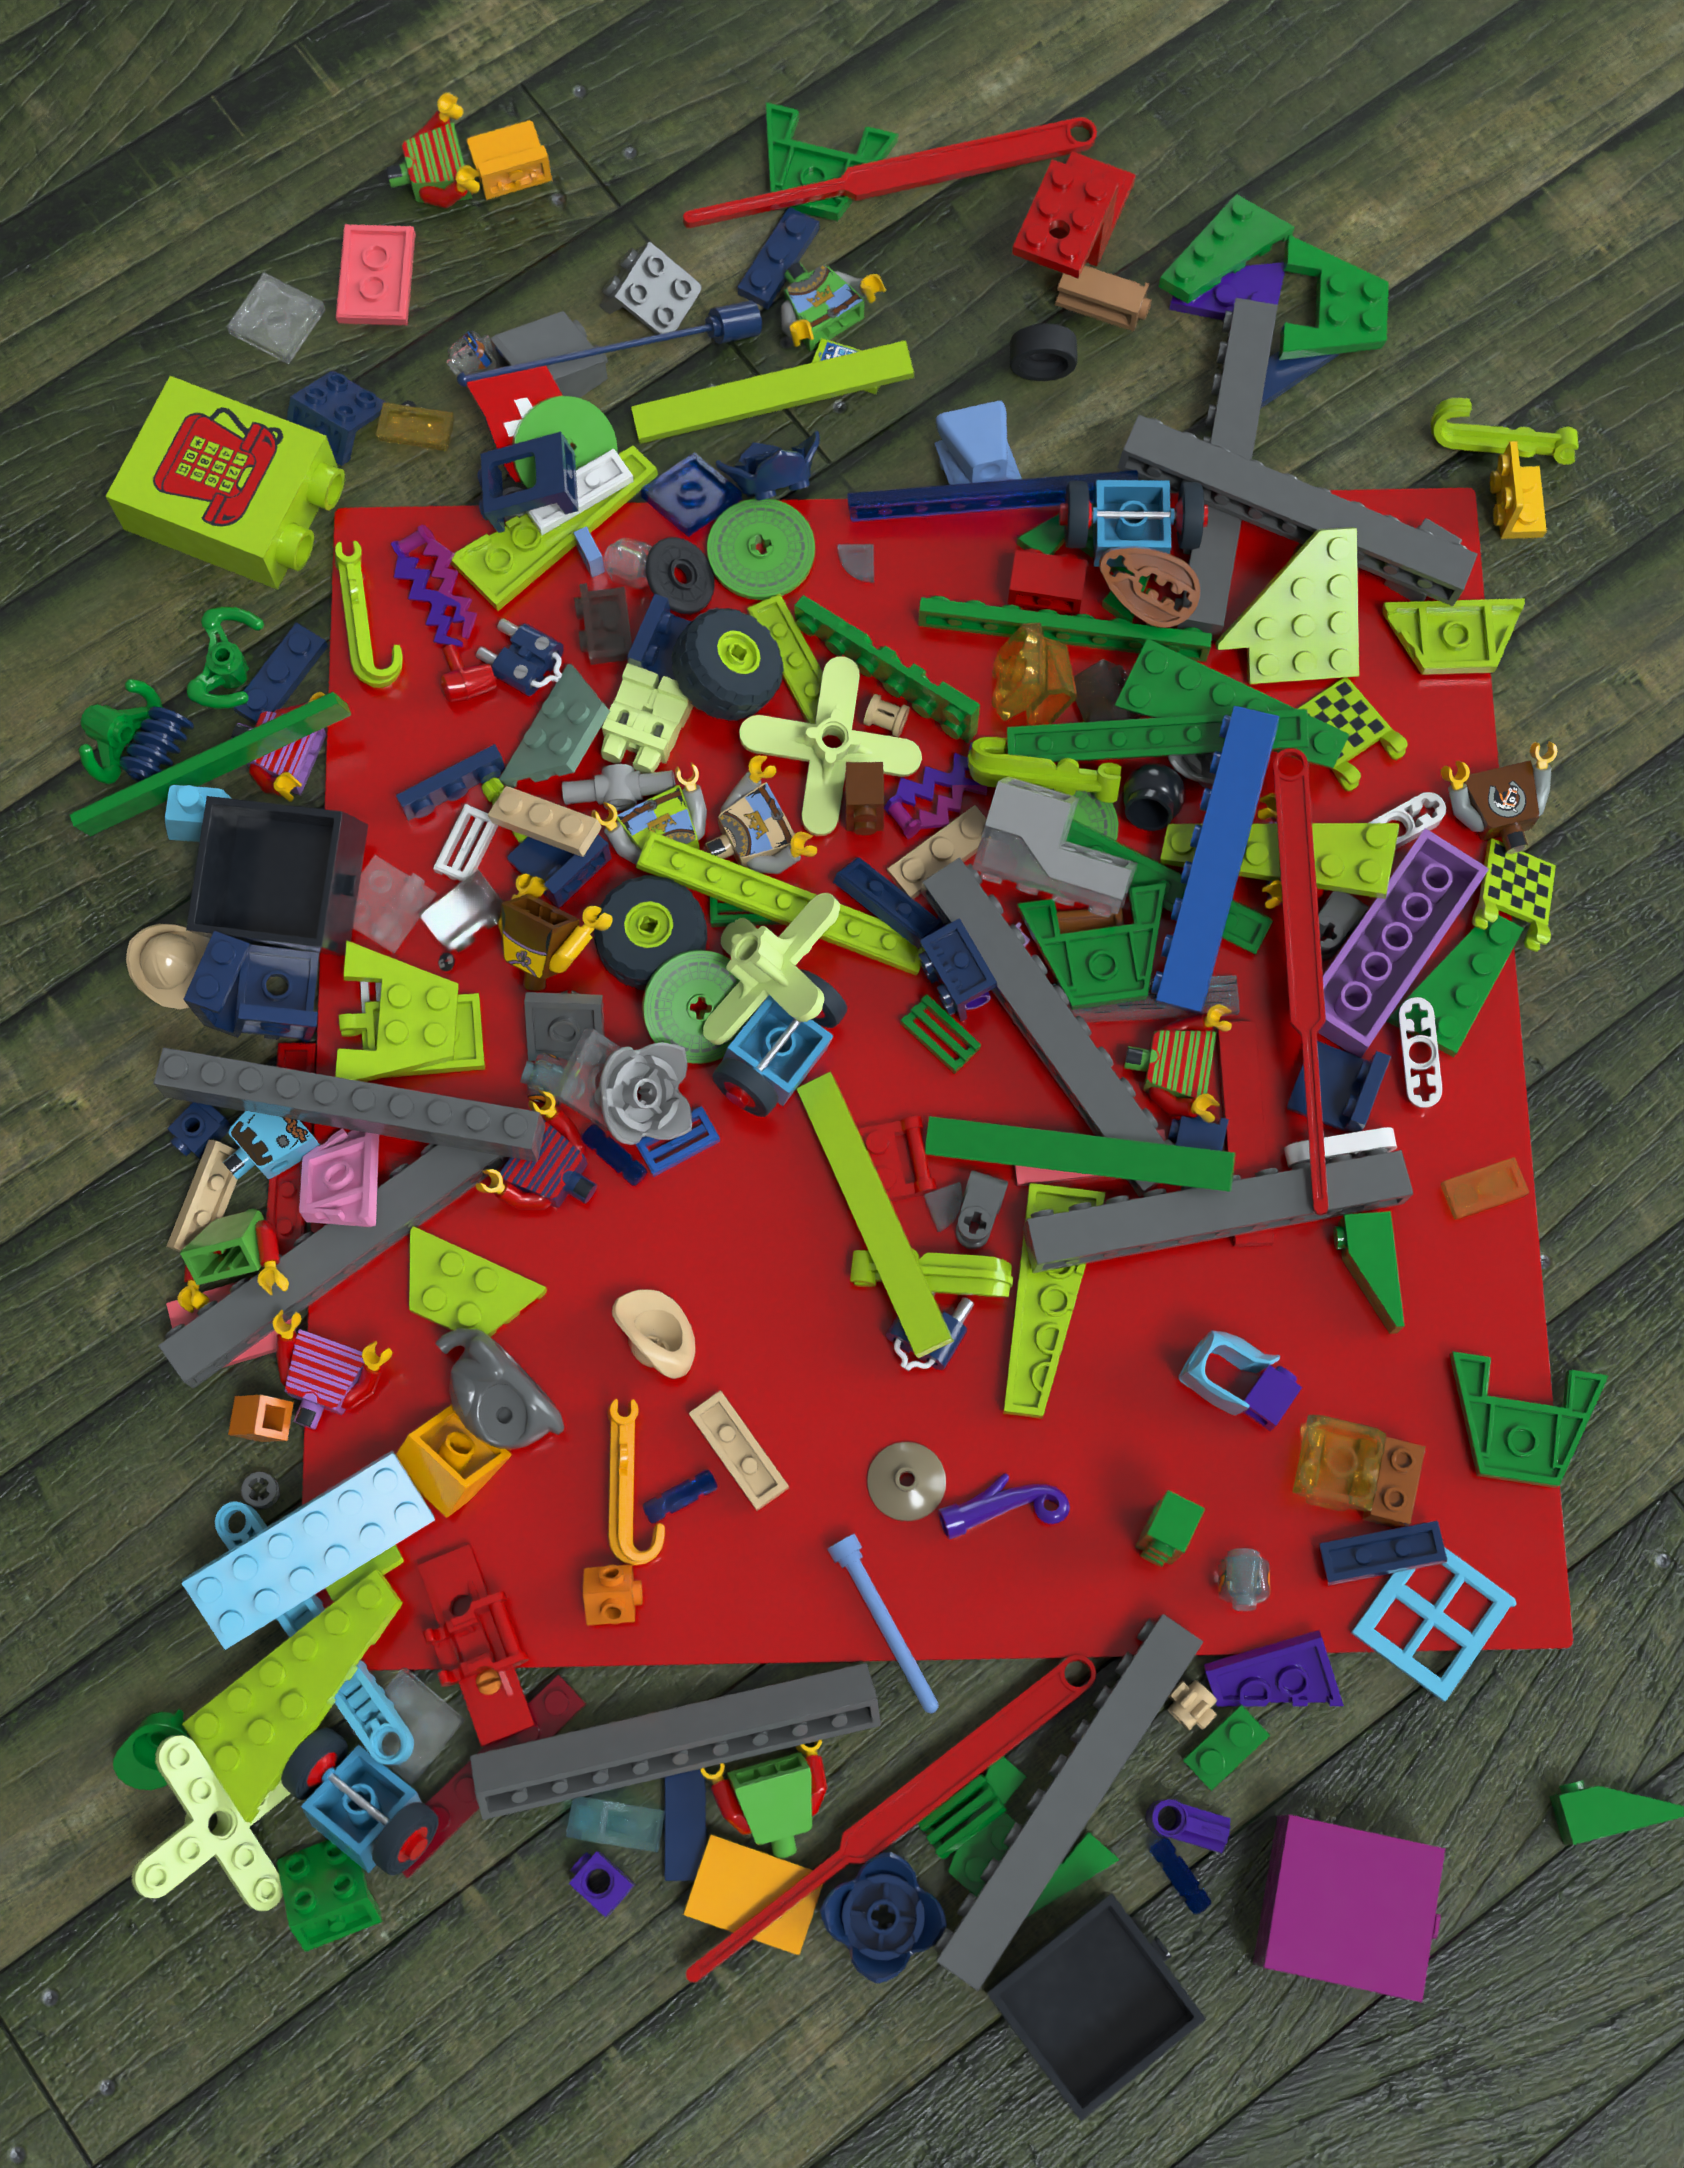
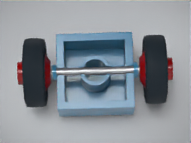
M1096 480L1092 510L1087 482L1070 481L1066 486L1065 503H1060L1059 525L1064 526V538L1067 548H1085L1088 529L1091 527L1093 519L1094 566H1099L1100 557L1110 548L1137 546L1152 548L1170 554L1171 524H1175L1177 529V540L1180 549H1199L1202 541L1203 527H1207L1208 505H1204L1203 487L1198 482H1185L1181 484L1178 502L1174 510V508H1170V481ZM1121 555L1116 559L1109 558L1106 563L1109 567H1126L1122 563L1123 556Z
M800 969L824 994L823 1007L818 1016L806 1022H799L791 1017L769 995L728 1046L722 1062L713 1073V1080L721 1092L733 1104L759 1117L767 1116L777 1102L784 1106L827 1050L833 1038V1035L823 1027L834 1028L840 1023L847 1012V1005L842 996L825 980L806 970Z
M330 1728L317 1730L296 1748L287 1761L282 1773V1785L294 1797L300 1800H307L301 1807L310 1824L369 1873L377 1865L389 1875L402 1873L415 1863L429 1846L438 1827V1816L421 1802L418 1793L383 1764L377 1762L360 1745L346 1757L348 1744L342 1736Z

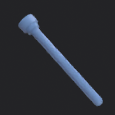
M853 1534L829 1547L827 1550L834 1563L839 1562L842 1568H847L923 1709L927 1713H934L938 1709V1701L860 1561V1558L863 1557L860 1552L862 1546L856 1535Z

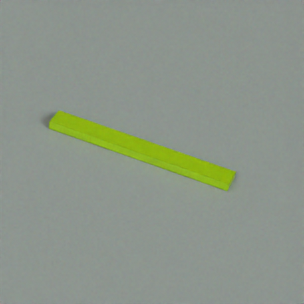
M905 340L631 406L638 439L640 444L911 379L914 378V371Z
M653 831L649 832L636 866L640 870L658 877L674 880L682 886L684 885L687 888L789 926L806 905L817 896L811 892ZM840 904V911L835 923L819 938L913 975L918 974L922 964L918 957L922 953V948H916L881 919Z
M829 1072L796 1088L915 1355L918 1358L923 1357L953 1342L954 1340L833 1074Z

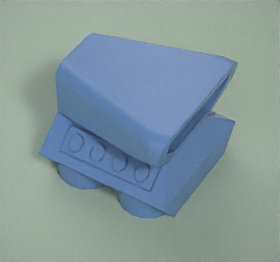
M1002 401L941 413L936 417V428L942 440L936 442L935 446L939 454L940 467L946 473L950 494L953 498L963 504L1012 494L1023 483L1007 441V412Z

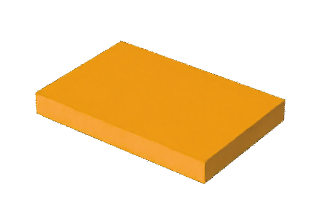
M710 1834L683 1915L734 1933L813 1870ZM822 1885L758 1934L753 1940L800 1955Z

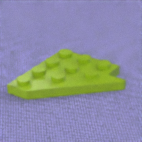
M1346 527L1316 530L1217 640L1216 649L1218 650L1247 648V677L1249 684L1359 676L1357 528Z

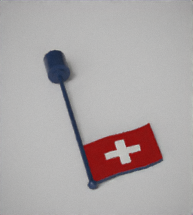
M752 300L712 308L709 311V316L706 317L705 325L469 375L461 372L457 376V382L460 386L468 388L484 416L495 449L512 445L516 428L530 408L547 398L563 396L547 368L548 365L707 332L709 337L713 338L718 344L750 338L761 333V315L758 306ZM513 462L502 464L514 482H521Z

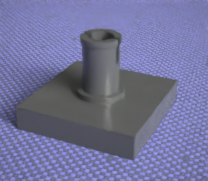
M568 990L561 993L526 992L524 1005L528 1061H547L541 1055V1053H547L560 1059H556V1062L569 1061L573 1063L604 1064L603 995L579 994L575 991H571V994H568Z

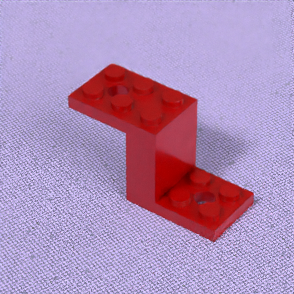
M1071 152L1066 164L1052 159L1014 242L1012 255L1079 279L1085 263L1098 266L1135 183L1136 174L1075 152Z

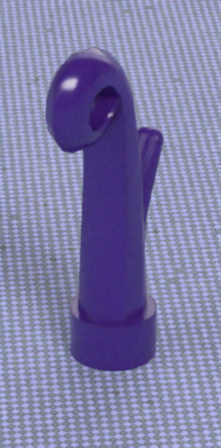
M1004 1473L990 1487L976 1497L960 1505L955 1503L938 1509V1515L944 1533L948 1540L966 1534V1530L1031 1502H1034L1035 1512L1039 1519L1049 1524L1059 1523L1069 1514V1500L1065 1493L1057 1487L1047 1484H1031L1001 1491L1009 1481V1475ZM1046 1500L1055 1502L1058 1507L1057 1510H1046L1044 1502Z

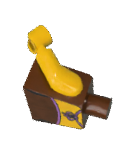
M522 874L516 879L518 895L514 894L511 900L501 903V918L498 925L503 938L504 959L507 963L524 971L523 986L526 989L539 991L546 987V978L568 969L593 938L590 934L594 929L599 931L608 929L612 924L613 918L611 915L603 913L596 921L602 908L589 906L583 912L584 925L580 927V919L538 899L545 891L544 879L537 876L533 877L529 874Z

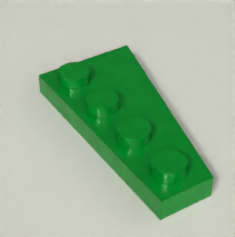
M1236 194L1160 277L1158 287L1188 304L1221 283L1223 276L1232 271L1236 273L1244 268L1248 260L1256 255L1261 257L1271 251L1273 244L1280 240L1285 242L1289 235H1293L1294 226Z
M1498 915L1494 923L1488 921V927L1485 930L1475 926L1405 1000L1418 997L1427 1000L1432 1005L1439 1050L1452 1057L1457 1054L1524 929L1523 927ZM1403 1003L1386 1021L1399 1029L1398 1015ZM1412 1005L1411 1012L1405 1013L1406 1019L1413 1020L1414 1032H1406L1413 1036L1424 1035L1430 1037V1030L1427 1029L1421 1032L1420 1024L1421 1019L1427 1017V1012L1420 1011L1419 1005Z

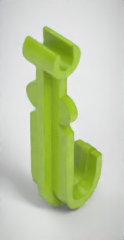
M1450 398L1442 401L1436 406L1431 418V433L1435 440L1442 446L1450 449L1504 454L1509 441H1517L1520 457H1532L1535 454L1554 456L1558 463L1564 465L1575 462V450L1578 449V433L1572 427L1560 428L1555 433L1535 432L1528 427L1511 430L1508 427L1447 422L1446 420L1450 418L1470 416L1472 404L1469 398Z
M354 541L353 555L346 556L342 553V543L338 542L335 548V565L340 575L351 666L354 674L360 681L374 688H383L391 685L399 676L402 670V650L400 645H394L392 665L389 668L380 670L374 666L361 571L362 549L360 544Z
M984 737L975 740L968 754L967 762L970 775L974 781L984 786L996 788L998 781L1009 776L1048 789L1054 788L1055 791L1071 796L1077 790L1094 792L1098 800L1106 803L1116 802L1118 798L1121 766L1114 763H1104L1098 767V770L1079 768L1077 761L1071 758H1064L1056 765L1051 759L1008 755L1007 738Z
M912 1249L932 1293L1009 1297V1290L1013 1284V1277L1011 1276L1012 1265L1003 1259L989 1256L926 1253L920 1258L919 1254ZM853 1251L850 1281L854 1282V1285L873 1287L876 1286V1282H883L869 1251Z

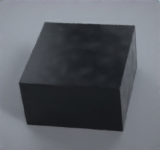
M207 796L186 931L207 938H211L213 932L216 931L245 941L250 945L345 956L346 942H351L368 824L343 811Z
M1109 1892L1101 1894L983 1989L1080 2121H1083L1206 2020V2017L1164 1963L1172 1955L1161 1940L1156 1936L1149 1943L1113 1893Z

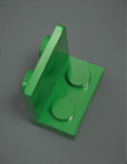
M330 1840L323 1841L277 1860L289 1928L305 1952L383 1922L380 1908L367 1888L363 1868Z

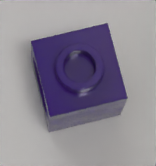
M1269 1365L1244 1399V1402L1249 1404L1250 1407L1243 1411V1413L1269 1431H1272L1302 1389L1300 1385L1295 1383L1297 1377L1281 1366H1277L1275 1369Z
M596 1851L592 1857L586 1852L570 1870L575 1877L569 1884L604 1917H608L636 1885L600 1851ZM596 1869H603L610 1876V1886L602 1894L594 1892L589 1886V1877Z

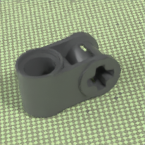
M1333 891L1319 913L1320 939L1323 936L1327 937L1324 942L1320 940L1322 961L1329 960L1336 954L1369 910V906L1349 893Z
M971 1171L956 1226V1237L962 1246L967 1249H977L987 1243L996 1214H999L1008 1181ZM972 1222L979 1223V1229L976 1234L969 1232Z

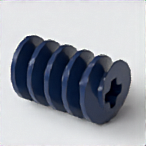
M151 707L148 711L150 719H145L141 723V728L144 732H136L134 735L136 744H130L127 747L126 751L130 757L124 756L120 759L119 764L121 768L132 779L140 782L161 772L162 770L159 767L161 764L172 767L174 762L166 754L167 752L180 753L181 750L173 742L174 740L187 741L188 737L181 731V728L193 730L194 725L190 720L172 710Z

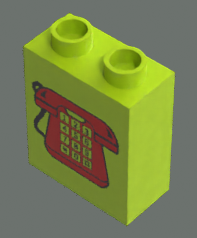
M170 376L105 497L124 530L278 590L288 568L300 571L307 563L314 543V533L309 527L319 508L331 510L337 504L344 487L345 473L342 469L338 468L326 435Z

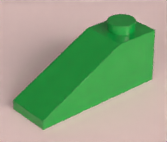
M1391 1211L1344 1214L1338 1222V1226H1334L1333 1238L1335 1249H1341L1342 1261L1389 1334L1398 1333L1405 1325Z
M1583 1780L1560 1785L1561 1793L1549 1796L1564 1845H1575L1684 1817V1806L1601 1786L1585 1787Z

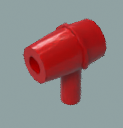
M448 645L443 649L451 672L442 674L441 688L449 702L465 699L468 701L475 696L496 688L495 676L489 663L465 667L455 645Z

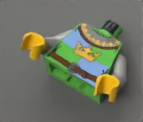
M799 262L791 265L784 275L791 285L784 290L785 302L781 306L782 331L793 340L795 347L800 346L799 340L802 339L808 351H813L818 348L821 338L830 340L864 319L863 298H866L869 303H873L876 300L874 293H884L886 291L878 274H871L864 279H859L839 271L834 272L827 265H821L808 273Z

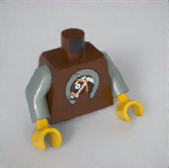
M1549 741L1547 745L1548 752L1540 757V744L1534 742L1530 747V754L1537 762L1533 766L1531 760L1469 775L1468 765L1464 762L1456 761L1458 772L1454 777L1452 776V769L1444 766L1441 769V776L1444 780L1451 782L1448 791L1453 815L1471 831L1477 832L1480 839L1484 841L1501 837L1507 854H1514L1525 850L1528 847L1524 831L1533 828L1539 817L1544 813L1547 803L1552 770L1548 763L1552 762L1557 756L1558 751L1555 744Z

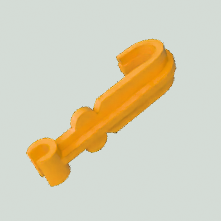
M615 1399L607 1411L610 1421L608 1539L610 1549L616 1558L625 1564L636 1566L646 1564L658 1555L663 1546L665 1528L661 1523L654 1526L651 1546L646 1551H639L634 1547L635 1418L639 1410L635 1400H631L628 1403V1416L621 1417L617 1411L618 1400Z

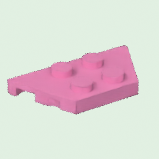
M342 1128L332 1135L327 1142L315 1147L303 1156L299 1213L306 1222L361 1227L376 1226L379 1134L352 1130L347 1134Z

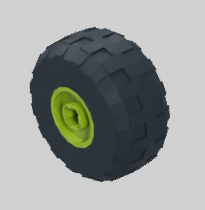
M731 608L709 609L692 620L677 638L671 655L672 670L679 689L692 702L693 706L717 719L737 721L742 718H748L758 712L772 699L779 689L784 671L779 646L770 635L771 632L766 626L761 625L753 616Z
M653 875L631 878L622 882L615 889H612L605 896L606 898L602 904L599 905L602 911L597 916L596 921L603 913L611 915L613 920L611 926L604 931L594 929L597 953L608 972L626 986L629 985L637 988V990L645 991L650 978L665 961L682 952L706 949L707 925L703 910L699 902L693 897L691 891L674 880Z

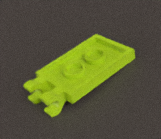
M479 993L458 995L453 1061L388 1077L484 1070L485 1060ZM380 1001L365 1002L366 1013L339 1015V1026L342 1036H356L362 1033L363 1050L376 1051Z

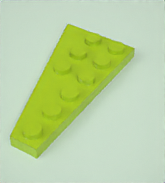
M377 1569L182 1723L245 1822H253L259 1813L258 1807L270 1791H274L281 1781L282 1777L280 1776L293 1752L308 1736L315 1732L336 1701L334 1697L346 1680L350 1681L358 1669L356 1665L370 1645L376 1643L403 1604L382 1572Z

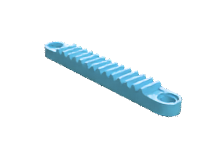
M240 1502L225 1504L217 1512L215 1518L217 1533L229 1550L267 1528V1525L252 1506ZM241 1511L246 1517L245 1527L239 1533L233 1534L229 1529V1519L234 1513ZM313 1595L276 1619L287 1635L291 1637L323 1612L325 1608L322 1606L323 1602L321 1599ZM360 1659L356 1665L358 1667L357 1671L350 1681H345L334 1697L336 1699L334 1703L370 1755L377 1762L384 1765H399L405 1762L412 1754L414 1738L394 1709L393 1702L385 1696L384 1689L376 1683L375 1676L367 1670V1665ZM390 1732L396 1733L401 1740L400 1749L393 1756L386 1755L382 1749L383 1738Z

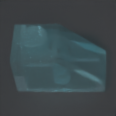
M586 1797L574 1798L572 1800L566 1837L658 1852L665 1811Z

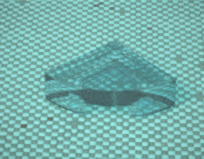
M838 544V556L843 568L856 579L874 583V544Z
M960 1182L924 1195L938 1233L949 1227L960 1212L963 1197Z

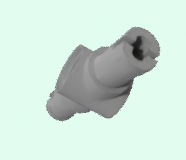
M614 764L604 767L602 774L595 775V779L562 782V792L566 805L597 801L599 805L606 802L613 805L617 811H623L635 807L637 800H643V796L658 795L676 785L673 770L641 774L639 770L634 771V768L630 765Z

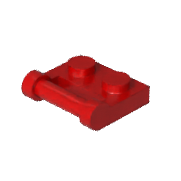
M911 1116L900 1121L858 1128L890 1201L927 1195L937 1191L935 1178L930 1176L921 1133L924 1125L921 1116ZM905 1134L916 1179L915 1182L907 1184L904 1181L895 1136Z

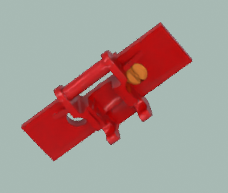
M470 1544L417 1565L439 1625L437 1629L430 1628L422 1632L426 1644L434 1646L442 1669L441 1672L437 1673L441 1686L449 1687L459 1683L481 1747L535 1726L515 1670L516 1666L527 1662L529 1658L527 1652H522L507 1612L504 1603L507 1600L505 1591L488 1595ZM461 1596L470 1597L473 1602H471L467 1613L455 1617L452 1613L453 1602ZM488 1611L491 1612L507 1657L497 1662L494 1660L479 1618L481 1614Z

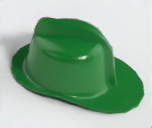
M178 1708L173 1714L155 1712L142 1720L138 1728L121 1745L113 1758V1770L118 1779L127 1786L138 1790H155L168 1784L157 1767L156 1751L163 1740L170 1736H185L191 1739L182 1724L185 1722L183 1710Z

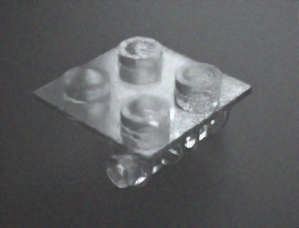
M375 855L361 874L353 928L395 953L437 893L423 885L425 881L416 874L409 876Z

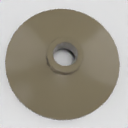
M900 1442L883 1449L873 1460L868 1472V1491L875 1506L886 1516L899 1521H915L929 1515L940 1504L945 1493L946 1475L941 1461L930 1449L913 1442ZM903 1473H910L914 1476L915 1482L913 1485L905 1487L899 1481L900 1476Z

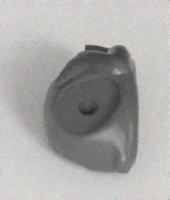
M457 1328L444 1334L435 1342L445 1354L455 1346L461 1345L465 1348V1351L453 1365L450 1372L449 1396L452 1408L460 1421L479 1440L499 1449H517L534 1443L549 1432L557 1435L563 1432L564 1423L562 1415L551 1399L516 1361L486 1333L478 1329Z

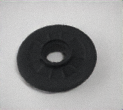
M676 537L662 539L650 549L646 559V577L653 594L668 598L670 610L677 613L692 614L704 609L711 601L715 587L714 574L704 553L693 543ZM675 567L682 569L685 573L686 584H682L676 579L674 575Z

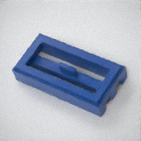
M702 1106L692 1111V1123L700 1119L703 1124L692 1129V1131L671 1140L651 1152L648 1151L647 1147L660 1140L645 1136L641 1138L639 1143L635 1144L653 1177L720 1142V1137ZM708 1132L709 1135L658 1163L654 1162L657 1158Z

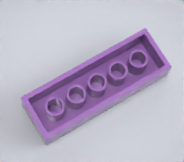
M1425 828L1390 878L1386 899L1377 898L1324 974L1326 1022L1318 1033L1350 1054L1362 1058L1489 868Z

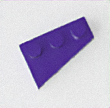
M1284 262L1249 265L1236 273L1232 271L1221 278V283L1188 304L1172 295L1169 310L1224 321L1225 312L1233 311L1236 298L1278 305L1285 272Z
M1320 1630L1204 1664L1213 1695L1217 1700V1706H1240L1241 1704L1243 1706H1266L1268 1703H1292V1706H1308V1702H1328L1329 1706H1344Z

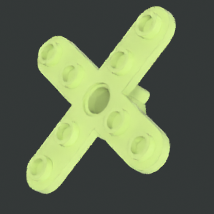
M835 657L825 665L815 724L753 715L742 723L739 731L742 746L750 752L809 762L801 818L804 828L815 836H825L836 828L840 813L846 762H883L884 774L906 777L914 774L922 761L921 751L913 741L852 730L860 676L856 663L847 657ZM827 735H834L840 739L842 745L838 748L827 747L823 743L822 738Z
M821 893L815 896L779 937L765 926L757 929L745 918H739L725 928L721 936V945L731 956L726 969L740 981L705 1021L703 1035L708 1041L714 1045H721L730 1041L769 995L791 1017L799 1022H806L818 1016L823 1007L824 994L796 964L837 920L840 903L833 895Z
M170 1736L164 1739L156 1751V1764L187 1813L185 1825L135 1865L132 1873V1883L135 1890L140 1895L148 1898H160L215 1856L243 1901L250 1908L258 1911H267L274 1908L280 1902L283 1895L279 1873L249 1827L289 1796L290 1793L280 1781L275 1790L270 1791L258 1807L259 1813L253 1822H245L196 1744L185 1736ZM216 1812L218 1823L216 1828L210 1832L208 1821L210 1816Z

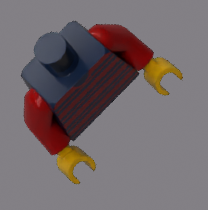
M539 1090L546 1098L545 1105L542 1108H538L533 1101L529 1100L528 1103L531 1110L545 1115L544 1122L546 1128L538 1162L510 1157L500 1173L494 1169L482 1170L483 1173L491 1177L492 1182L489 1187L482 1183H476V1189L483 1193L495 1192L497 1198L518 1210H545L550 1205L559 1208L568 1194L586 1204L597 1188L596 1183L581 1175L588 1164L584 1156L586 1146L574 1122L558 1106H555L554 1096L547 1091Z

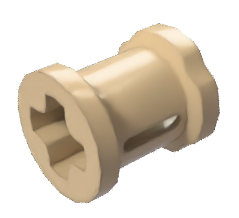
M874 694L868 705L863 724L867 726L871 724L892 731L893 736L899 737L906 723L910 707L906 705L902 707L881 700L880 695Z

